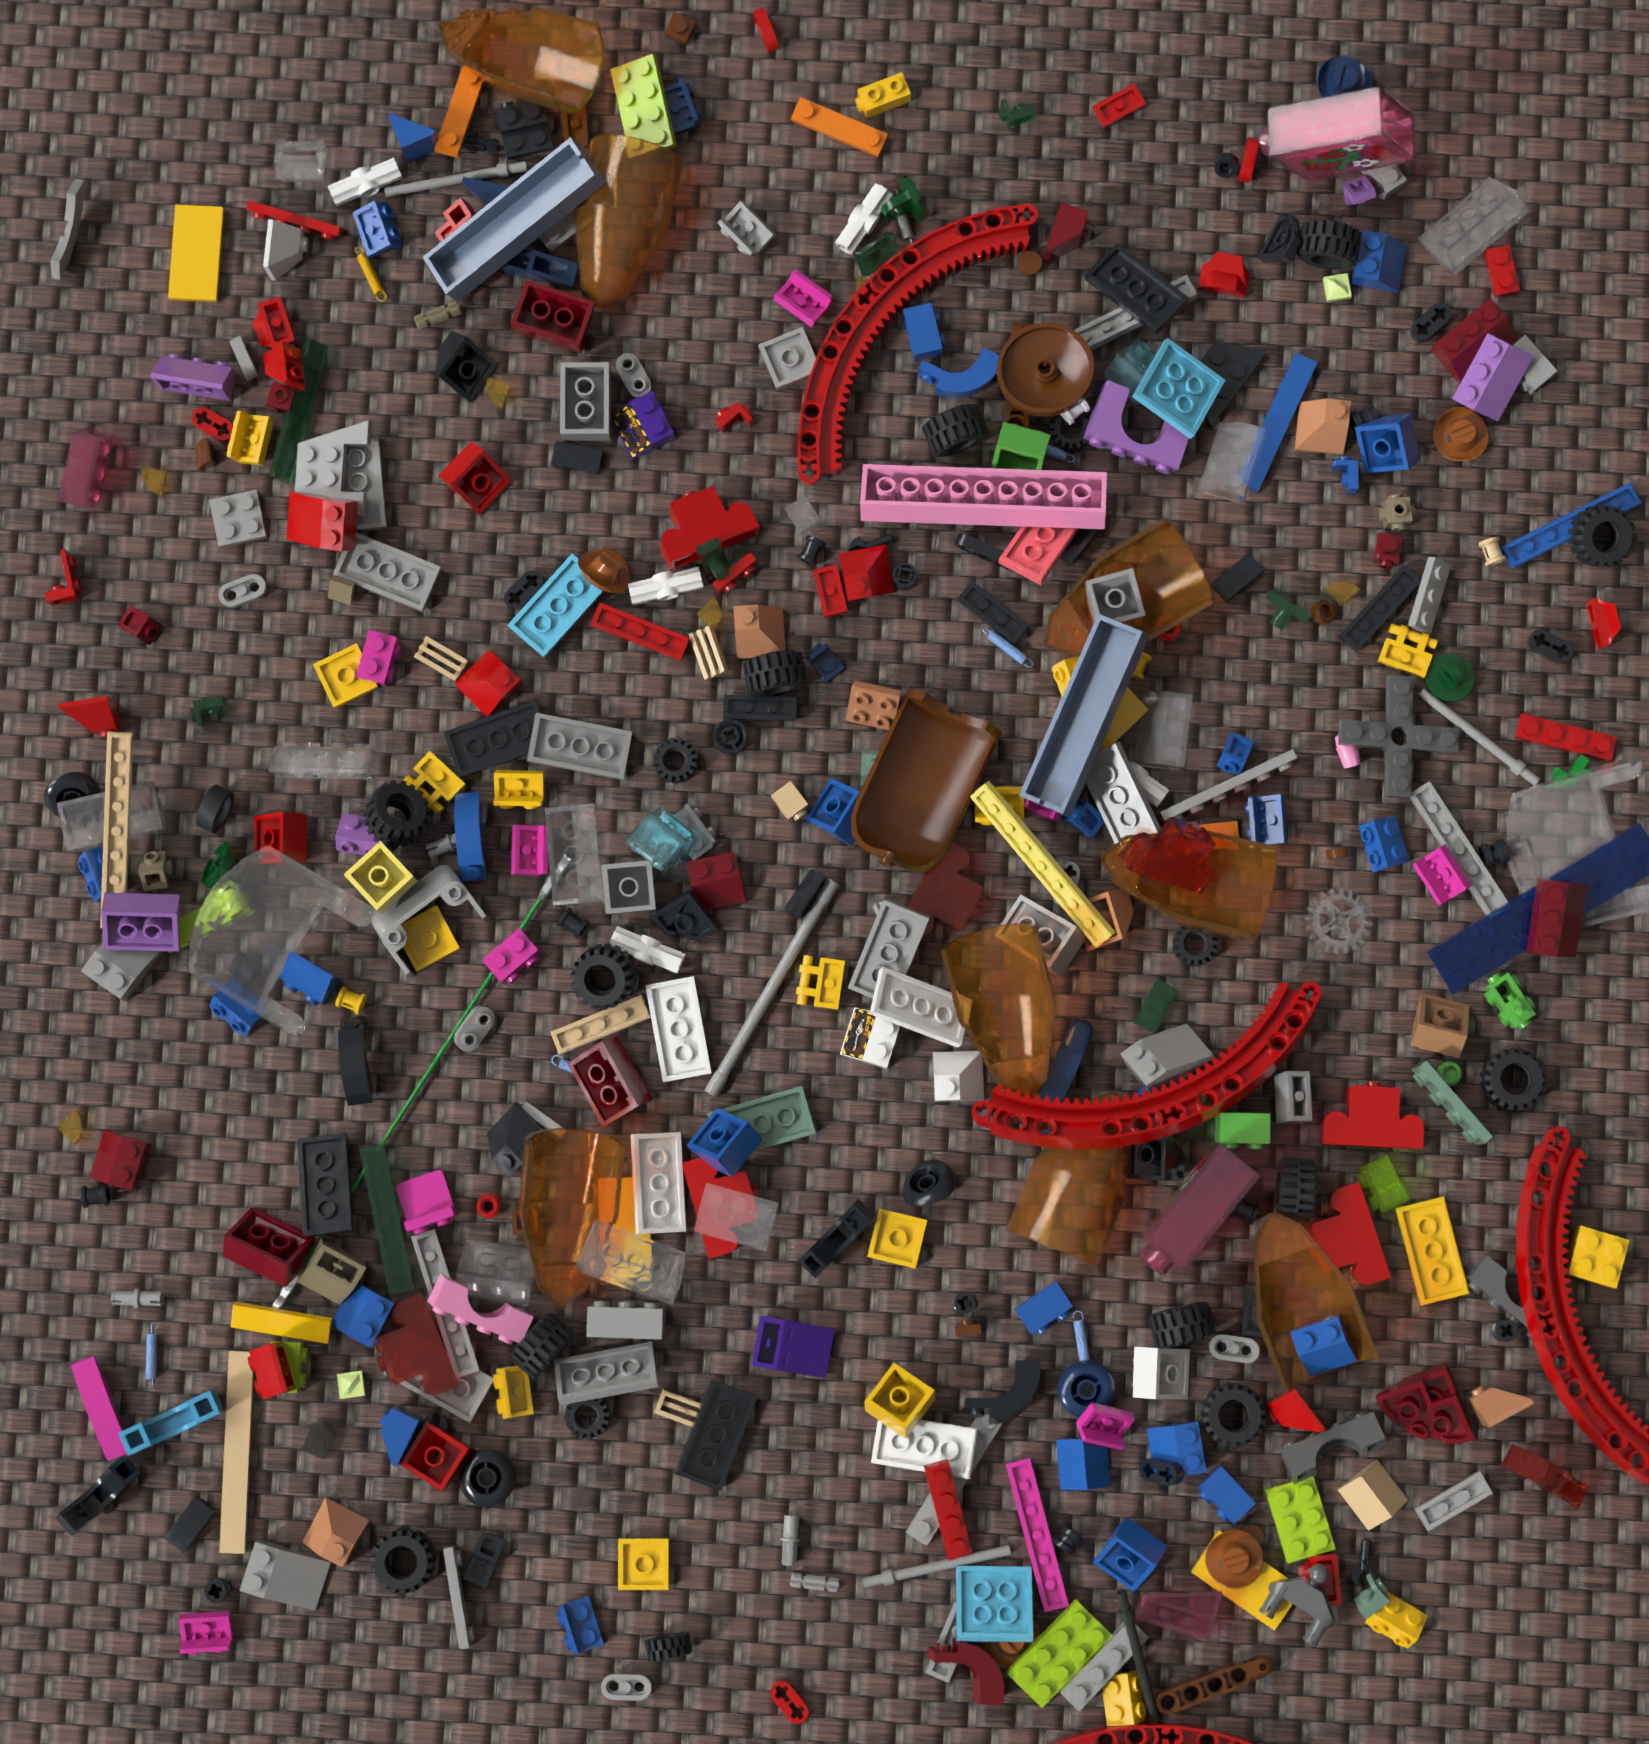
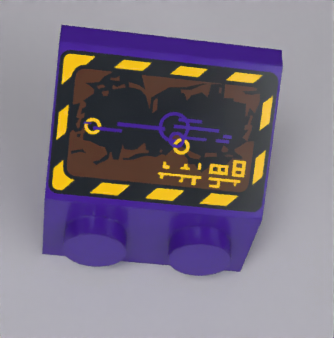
M653 390L630 401L611 417L632 461L675 440L674 432Z

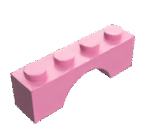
M442 1274L439 1275L428 1299V1302L434 1306L432 1309L434 1312L446 1316L447 1313L455 1315L454 1320L466 1326H468L469 1322L478 1325L476 1329L487 1335H490L492 1331L499 1335V1340L512 1345L513 1341L520 1343L533 1319V1316L528 1312L508 1303L490 1313L476 1312L469 1304L468 1288L464 1284Z

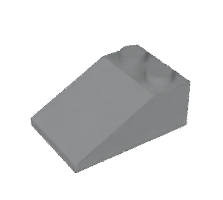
M1021 894L994 934L995 937L1058 977L1062 976L1087 938L1077 926Z
M102 943L92 954L81 972L119 999L127 1001L162 951L104 949Z
M1187 1023L1142 1038L1120 1053L1128 1069L1149 1094H1152V1087L1161 1091V1084H1165L1170 1088L1171 1080L1178 1084L1179 1077L1187 1078L1189 1072L1194 1073L1196 1068H1201L1204 1063H1208L1212 1058H1215Z
M260 1539L254 1544L239 1591L316 1611L331 1562Z

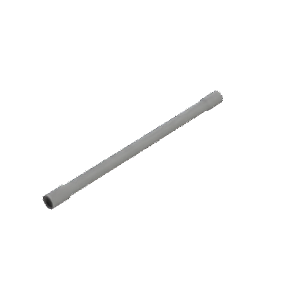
M826 878L816 896V900L718 1070L714 1072L704 1091L715 1098L718 1097L725 1085L729 1073L823 910L838 889L839 884L831 879Z

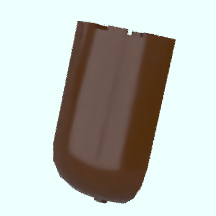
M909 688L857 797L851 816L852 835L858 846L879 858L881 865L887 868H892L894 865L917 873L929 870L940 862L951 846L972 800L970 796L975 793L1002 732L989 721L975 718L965 713L957 716L948 711L950 706L938 701L929 693Z

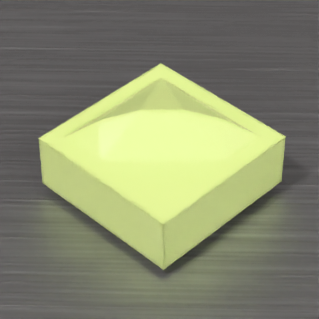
M1348 273L1323 277L1327 302L1351 299Z
M363 1370L337 1374L340 1399L366 1395Z

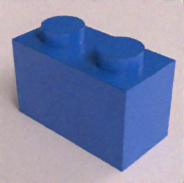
M932 303L903 309V318L913 360L918 361L942 355V347H945L946 343L943 332L939 333L937 324H940L938 310H933Z
M1054 1281L1014 1308L1030 1334L1036 1332L1037 1335H1040L1050 1328L1049 1322L1055 1318L1061 1321L1070 1315L1069 1309L1073 1306L1058 1283Z
M1219 1464L1197 1485L1201 1489L1198 1494L1207 1504L1212 1501L1219 1508L1216 1513L1225 1523L1230 1520L1235 1524L1256 1504Z

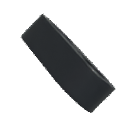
M1443 303L1433 305L1414 322L1410 329L1411 338L1418 343L1428 341L1447 324L1451 317L1450 308ZM1435 310L1438 313L1441 311L1445 313L1443 319L1438 318L1435 322L1432 321L1436 314ZM1428 324L1429 327L1425 332L1426 336L1423 333L1420 335L1416 333L1418 327L1423 328Z
M534 570L527 571L506 591L504 601L509 609L513 611L521 610L544 585L541 574ZM529 577H531L532 579H535L537 577L538 586L534 587L533 585H531L527 590H525V588L529 584L527 579ZM520 592H524L519 597L521 601L519 604L515 602L510 604L512 601L510 596L512 594L517 596Z
M1536 630L1528 637L1527 644L1529 649L1554 663L1564 664L1573 656V647L1569 642L1546 630ZM1542 636V641L1548 644L1549 646L1541 644L1539 647H1537L1535 645L1536 640H1534L1533 638ZM1552 647L1556 649L1564 647V652L1567 654V656L1564 655L1561 658H1559L1558 652L1552 649Z
M1153 1457L1145 1459L1140 1463L1139 1471L1141 1477L1148 1482L1172 1486L1181 1483L1184 1479V1470L1175 1461Z

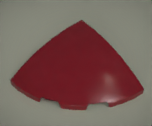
M1447 1362L1417 1373L1375 1395L1378 1404L1392 1422L1397 1421L1407 1429L1409 1434L1417 1438L1441 1440L1444 1444L1464 1443L1475 1440L1464 1404Z

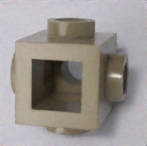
M1402 494L1388 496V499H1385L1381 507H1379V519L1383 521L1384 529H1392V531L1405 530L1416 514L1415 505L1410 503V497H1403ZM1395 509H1401V514L1397 513Z
M151 851L141 854L140 864H136V873L138 879H141L143 890L168 888L170 875H173V863L167 859L165 851Z

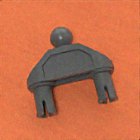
M1315 1564L1310 1568V1580L1302 1576L1271 1582L1268 1586L1269 1594L1259 1609V1612L1264 1615L1270 1606L1271 1608L1266 1617L1273 1619L1282 1601L1287 1600L1310 1614L1314 1620L1303 1636V1639L1308 1642L1314 1633L1315 1636L1310 1643L1314 1646L1318 1645L1327 1627L1330 1628L1335 1622L1326 1591L1318 1586L1325 1583L1329 1577L1328 1569L1322 1564Z

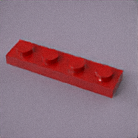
M248 200L246 210L252 211L253 217L266 220L267 216L287 225H290V223L297 224L299 229L311 234L313 229L321 231V237L335 240L336 236L343 238L345 228Z
M599 603L591 622V626L680 662L690 641V638L603 603Z
M1523 713L1519 715L1514 736L1516 739L1608 762L1612 761L1617 740L1615 736Z
M948 1459L924 1465L947 1559L952 1560L972 1554Z

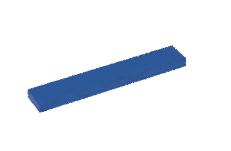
M1295 352L1236 484L1258 493L1317 365L1316 361Z
M1630 482L1502 546L1501 551L1506 556V561L1512 570L1568 542V539L1571 538V534H1568V528L1573 529L1574 526L1571 524L1572 519H1578L1576 514L1580 511H1585V508L1589 506L1594 507L1595 505L1612 506L1626 513L1640 506L1642 502Z

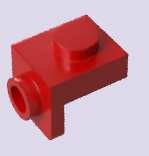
M736 402L729 409L725 407L716 415L715 423L717 428L723 433L739 418L751 427L754 425L752 419L754 415L745 404L741 406Z

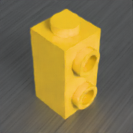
M901 72L859 88L858 98L855 99L859 112H864L867 119L911 102V93Z

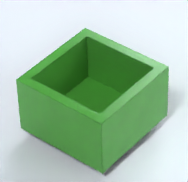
M1003 422L991 468L1041 470L1050 434Z
M1222 1112L1215 1116V1142L1221 1143L1223 1148H1238L1239 1143H1246V1148L1263 1149L1264 1144H1270V1114Z

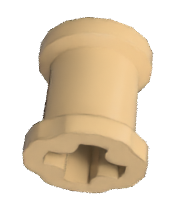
M1499 536L1478 543L1485 555L1486 567L1507 560L1499 546Z

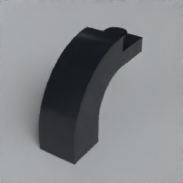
M365 1016L340 1018L338 1047L347 1104L351 1106L373 1103V1083L366 1049Z
M858 1199L798 1262L816 1279L876 1216Z
M1015 1360L1014 1383L1011 1389L1006 1394L997 1398H965L964 1414H969L972 1418H982L984 1415H989V1424L1004 1423L1019 1416L1029 1407L1036 1395L1040 1379V1361Z
M123 1455L110 1465L87 1491L62 1510L55 1519L73 1536L104 1512L135 1481L141 1472Z

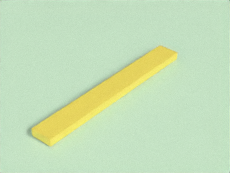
M990 781L986 782L970 796L1096 948L1116 933Z

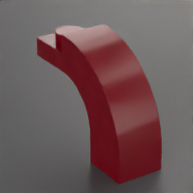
M953 1637L952 1647L947 1643H937L936 1647H928L927 1657L933 1662L961 1663L969 1666L973 1675L972 1699L979 1705L1004 1704V1681L1001 1671L993 1658L971 1641H957Z

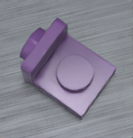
M1366 176L1342 183L1345 203L1347 205L1365 203L1369 199L1376 197L1375 188Z

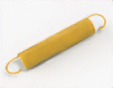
M362 249L363 253L359 254L357 259L377 298L378 295L385 294V292H383L382 285L366 252Z

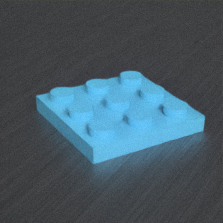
M1167 338L1160 346L1132 397L1191 439L1198 431L1225 379Z
M956 1566V1640L1033 1642L1032 1567Z

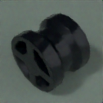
M1063 1525L1060 1535L1054 1537L1052 1542L1073 1556L1077 1544H1081L1084 1539Z

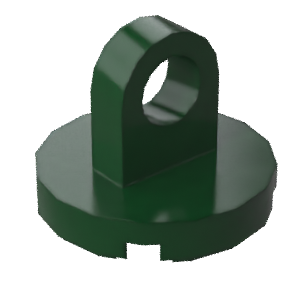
M906 175L898 178L897 183L901 194L883 204L881 212L885 218L893 220L910 211L918 222L927 219L926 207L924 205L920 206L919 200L921 195L913 181Z
M1443 654L1435 658L1430 663L1425 675V685L1428 691L1440 701L1457 702L1465 698L1472 690L1475 682L1471 664L1465 658L1456 654Z
M227 842L222 843L213 853L216 857L213 860L209 859L202 871L201 882L210 889L216 887L221 880L232 886H246L250 873L247 869L233 861L236 847Z

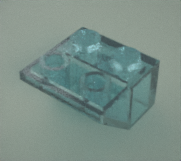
M1138 338L1115 357L1103 375L1111 382L1129 388L1128 397L1140 406L1141 403L1132 396L1156 353L1151 350L1147 343L1142 342Z
M663 807L649 812L625 838L624 842L631 846L634 852L647 859L654 868L662 871L686 859L698 835Z

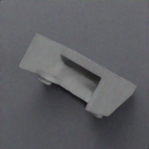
M440 865L414 884L382 915L377 911L372 917V925L383 944L404 973L411 978L415 974L398 952L407 943V933L401 924L411 919L440 896L450 906H460L469 900L486 923L490 920L450 866Z

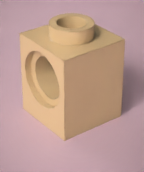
M791 781L771 795V799L789 822L792 819L798 821L807 814L808 803Z

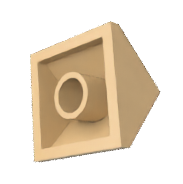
M1377 1459L1337 1489L1367 1530L1392 1518L1408 1501Z

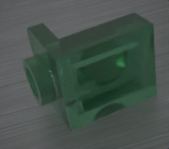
M1004 98L1001 99L1000 108L997 109L1001 122H1005L1008 129L1035 120L1036 111L1033 103L1028 105L1022 103L1013 107V110H1010L1007 100Z
M221 695L193 701L194 708H191L190 711L193 722H197V725L201 728L206 727L204 713L207 712V715L222 713L221 709L228 708L226 698Z

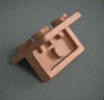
M854 680L846 721L889 730L896 716L902 691Z

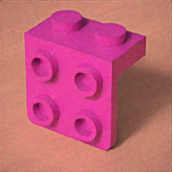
M436 1170L397 1184L396 1191L406 1218L404 1225L407 1232L413 1231L414 1235L428 1231L429 1225L437 1223L438 1227L451 1223V1218L457 1216L444 1173L441 1170Z

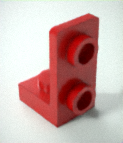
M65 549L60 550L68 587L59 585L52 587L51 591L44 593L46 602L51 606L80 600L79 592H82L80 580L75 578L74 569L77 568L74 555H70Z

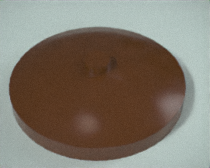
M1037 323L1019 330L1005 343L997 361V378L1004 397L1018 410L1034 416H1055L1071 410L1085 398L1094 379V359L1089 345L1079 333L1057 323Z

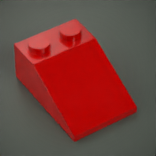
M290 491L286 540L341 552L355 549L358 501Z

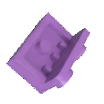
M342 813L335 835L336 850L348 854L365 855L380 840L376 842L373 839L375 836L368 834L367 829L369 827L364 826L363 822L366 817Z

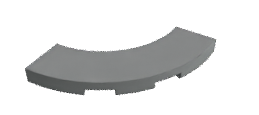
M77 178L67 191L64 218L67 221L64 236H60L56 250L51 258V276L57 280H61L70 261L82 216L84 180Z

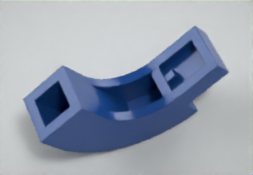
M983 347L975 364L968 370L960 373L944 371L922 360L918 368V375L921 376V380L928 384H937L935 388V394L947 398H967L984 391L997 378L999 355Z
M480 792L455 794V836L462 882L487 880L482 838L483 810Z

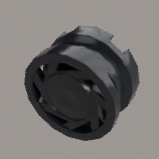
M725 719L714 729V743L723 754L735 755L746 747L748 741L747 731L738 720Z

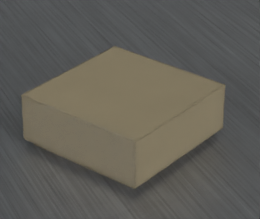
M332 575L329 582L328 598L351 605L354 599L356 582Z

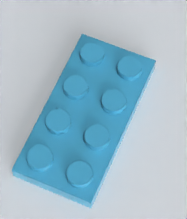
M571 554L507 625L544 659L605 592L594 587L585 579L578 566L579 559L574 554Z

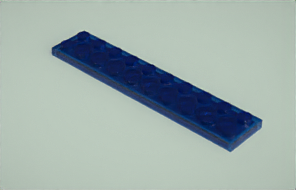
M1636 823L1546 879L1588 884L1583 911L1584 915L1649 876V837L1641 824ZM1536 885L1426 951L1451 994L1458 992L1527 949Z

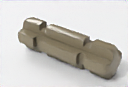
M453 301L448 303L446 307L442 305L426 311L427 314L425 315L423 313L416 315L414 321L417 328L422 329L427 327L429 323L433 325L449 319L451 315L452 317L460 315L461 309L458 302Z

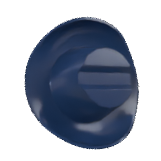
M1334 57L1325 61L1320 67L1317 75V86L1326 104L1335 109L1346 110L1359 105L1367 97L1372 86V76L1369 69L1358 60L1350 57Z
M1087 1360L1078 1361L1068 1366L1061 1374L1058 1383L1059 1399L1063 1407L1070 1414L1080 1418L1091 1403L1110 1407L1115 1396V1382L1110 1372L1101 1364Z

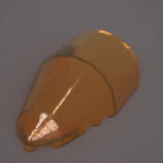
M531 7L530 11H518L517 8H510L508 12H497L496 8L466 9L459 12L460 16L448 22H445L444 19L440 21L439 28L442 41L448 54L501 95L562 112L573 113L580 110L588 102L599 82L604 59V42L599 23L539 7Z
M611 134L595 136L590 141L588 154L593 164L596 165L607 183L574 208L580 286L587 293L591 301L595 302V308L598 310H605V308L628 298L649 262L666 238L684 167L682 159L677 154L658 144L639 138Z
M1163 517L1101 554L1049 614L1044 640L1045 647L1073 657L1080 656L1093 627L1087 604L1085 581L1130 568L1134 570L1145 616L1121 623L1143 631L1149 636L1147 641L1154 639L1214 603V596L1210 585L1195 556L1175 526L1167 518Z
M1197 830L1194 833H1181L1180 831L1165 835H1158V833L1126 835L1119 839V842L1106 850L1103 849L1100 856L1115 886L1179 926L1253 944L1262 929L1271 899L1276 875L1278 850L1277 846L1208 830Z
M1031 923L1007 924L982 929L957 938L943 947L941 953L958 1021L969 1034L973 1046L977 1047L984 1058L983 1062L998 1085L1002 1084V1089L1004 1090L1011 1087L1012 1093L1020 1090L1022 1097L1027 1092H1030V1098L1032 1099L1049 1076L1056 1004L1039 927Z
M1109 1092L1095 1098H1098L1099 1102L1103 1103L1104 1097L1113 1102L1114 1096L1118 1098L1119 1096L1115 1092ZM1095 1098L1089 1100L1090 1104H1093ZM1109 1130L1106 1134L1115 1135L1117 1131ZM1129 1146L1084 1150L1045 1147L1031 1165L1005 1230L1054 1248L1098 1268L1126 1199Z
M570 1128L542 1129L531 1132L524 1138L518 1212L537 1287L559 1308H566L568 1302L579 1293L583 1294L589 1288L600 1262L599 1256L604 1245H607L608 1235L619 1216L625 1145L612 1136L595 1131Z
M1276 1212L1267 1214L1253 1240L1257 1300L1256 1314L1259 1328L1283 1391H1289L1302 1382L1335 1370H1328L1313 1376L1308 1375L1297 1354L1290 1331L1295 1327L1341 1313L1357 1362L1373 1358L1374 1360L1379 1359L1380 1356L1351 1283L1301 1222Z

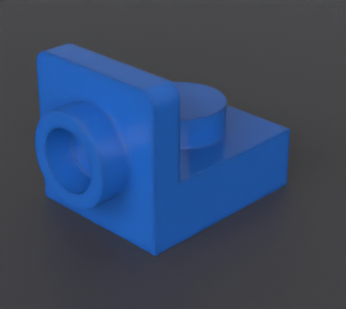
M1338 457L1337 460L1333 461L1331 470H1346V472H1342V487H1346V494H1356L1359 489L1358 460H1352L1351 457Z
M1231 732L1217 767L1228 773L1239 775L1254 741Z
M1081 800L1077 801L1070 818L1064 815L1061 818L1064 822L1072 823L1087 838H1094L1104 823L1101 814L1090 803Z

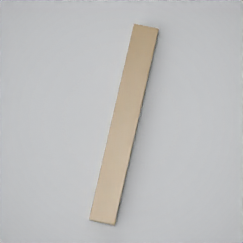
M107 732L101 910L105 892L127 893L133 754L132 732ZM102 916L100 920V928H102Z
M229 1351L219 1553H246L254 1371H251L248 1364L249 1351Z

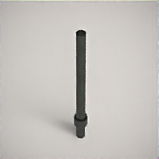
M1120 1589L1117 1591L1120 1604L1119 1614L1121 1621L1125 1623L1150 1722L1159 1723L1160 1717L1134 1621L1136 1618L1133 1606L1130 1605L1127 1591Z

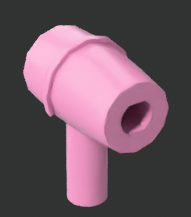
M1337 735L1335 737L1336 751H1338L1343 767L1349 768L1360 765L1359 749L1363 747L1338 745Z

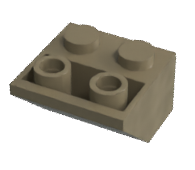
M321 1238L296 1282L340 1305L354 1290L366 1269V1264L364 1260Z

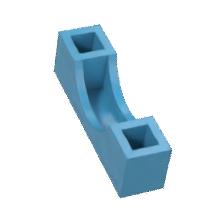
M216 1389L118 1434L127 1455L130 1456L225 1413Z

